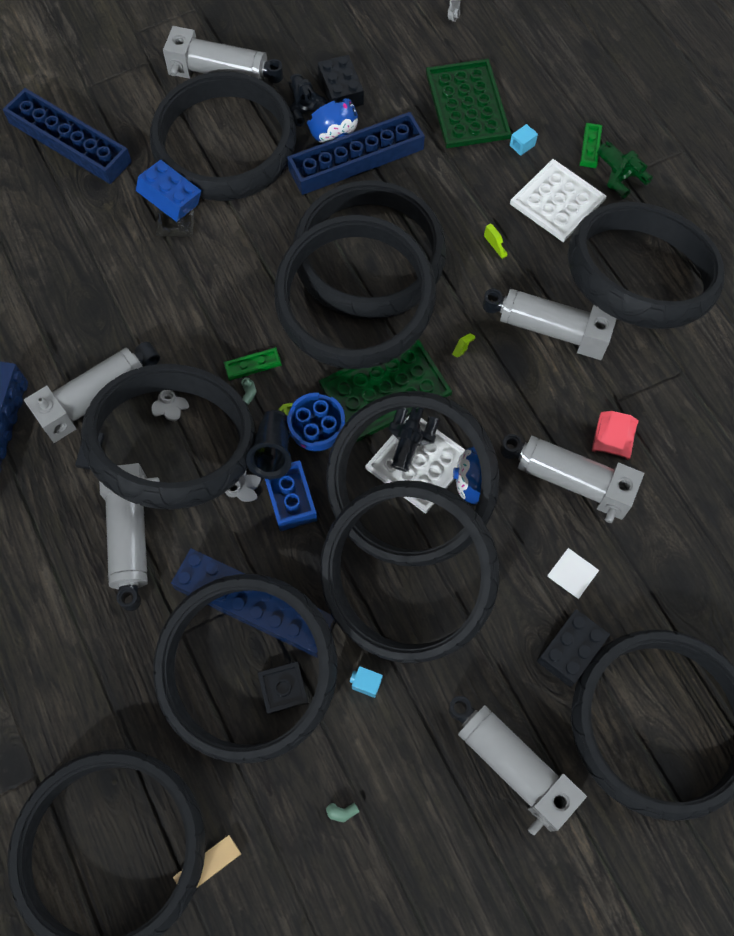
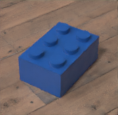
M159 160L138 176L136 191L176 222L199 203L201 190L162 160Z
M300 460L292 462L288 473L281 478L265 479L280 531L317 521V513Z

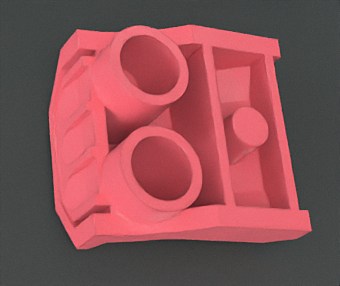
M615 411L601 412L594 436L592 452L600 451L625 457L626 460H629L638 420L631 415Z

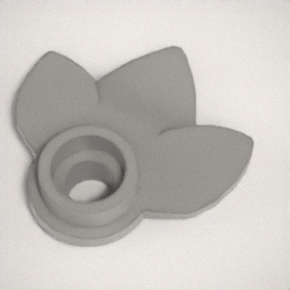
M450 0L448 19L456 22L460 16V0Z
M163 390L158 395V400L152 404V414L154 416L164 414L166 419L177 421L180 418L181 410L188 409L189 404L186 399L176 397L173 391Z
M245 471L243 476L239 478V481L233 485L237 489L235 491L229 489L225 494L229 497H237L243 502L254 501L258 498L254 490L259 486L261 478L256 475H247Z

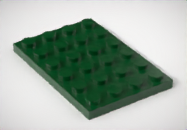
M489 59L426 68V75L446 148L511 139V131Z
M419 339L406 352L387 363L371 368L342 369L319 380L325 395L335 398L341 404L345 414V424L357 411L368 403L389 394L404 391H422L443 397L452 395V390ZM412 407L406 408L409 410L406 417L410 415ZM396 410L372 422L362 432L356 442L388 427L390 422H393Z

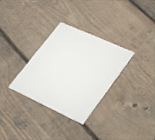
M568 548L547 577L579 599L599 570Z

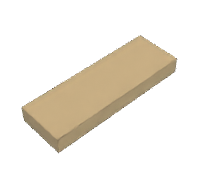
M230 835L205 852L204 866L197 888L241 855L240 850ZM180 871L173 877L176 884L179 881L182 871Z

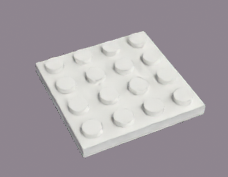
M552 159L511 199L510 204L564 243L582 219L596 210L605 201L607 196Z
M421 418L419 424L421 425L420 428L424 431L427 422ZM436 430L435 442L433 444L417 446L411 466L409 465V472H403L390 466L393 463V456L399 441L392 435L367 463L365 469L384 483L404 480L423 481L447 489L454 480L453 469L454 467L457 468L459 457L465 449L439 430ZM404 497L425 514L434 505L433 502L424 499Z

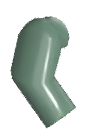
M244 378L241 381L245 391L242 399L248 406L256 395L257 390L250 378Z
M335 803L329 804L326 808L328 817L338 822H346L360 812L355 803H352L345 809L337 807Z

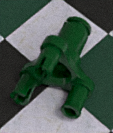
M606 141L607 147L604 143L599 147L597 154L612 168L607 186L618 193L622 199L626 198L631 192L622 183L623 180L634 176L643 182L644 185H647L651 182L649 179H653V176L646 171L648 166L638 158L636 152L630 151L624 155L610 141Z

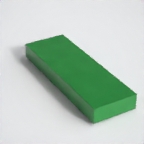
M585 124L579 166L597 167V151L600 147L602 125Z
M276 347L223 362L229 381L282 366Z

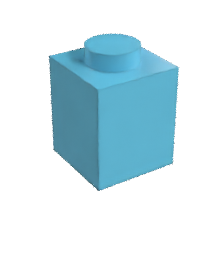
M526 124L512 134L510 146L521 156L535 146L538 134Z
M359 666L358 671H353L350 683H353L352 689L375 698L383 675Z

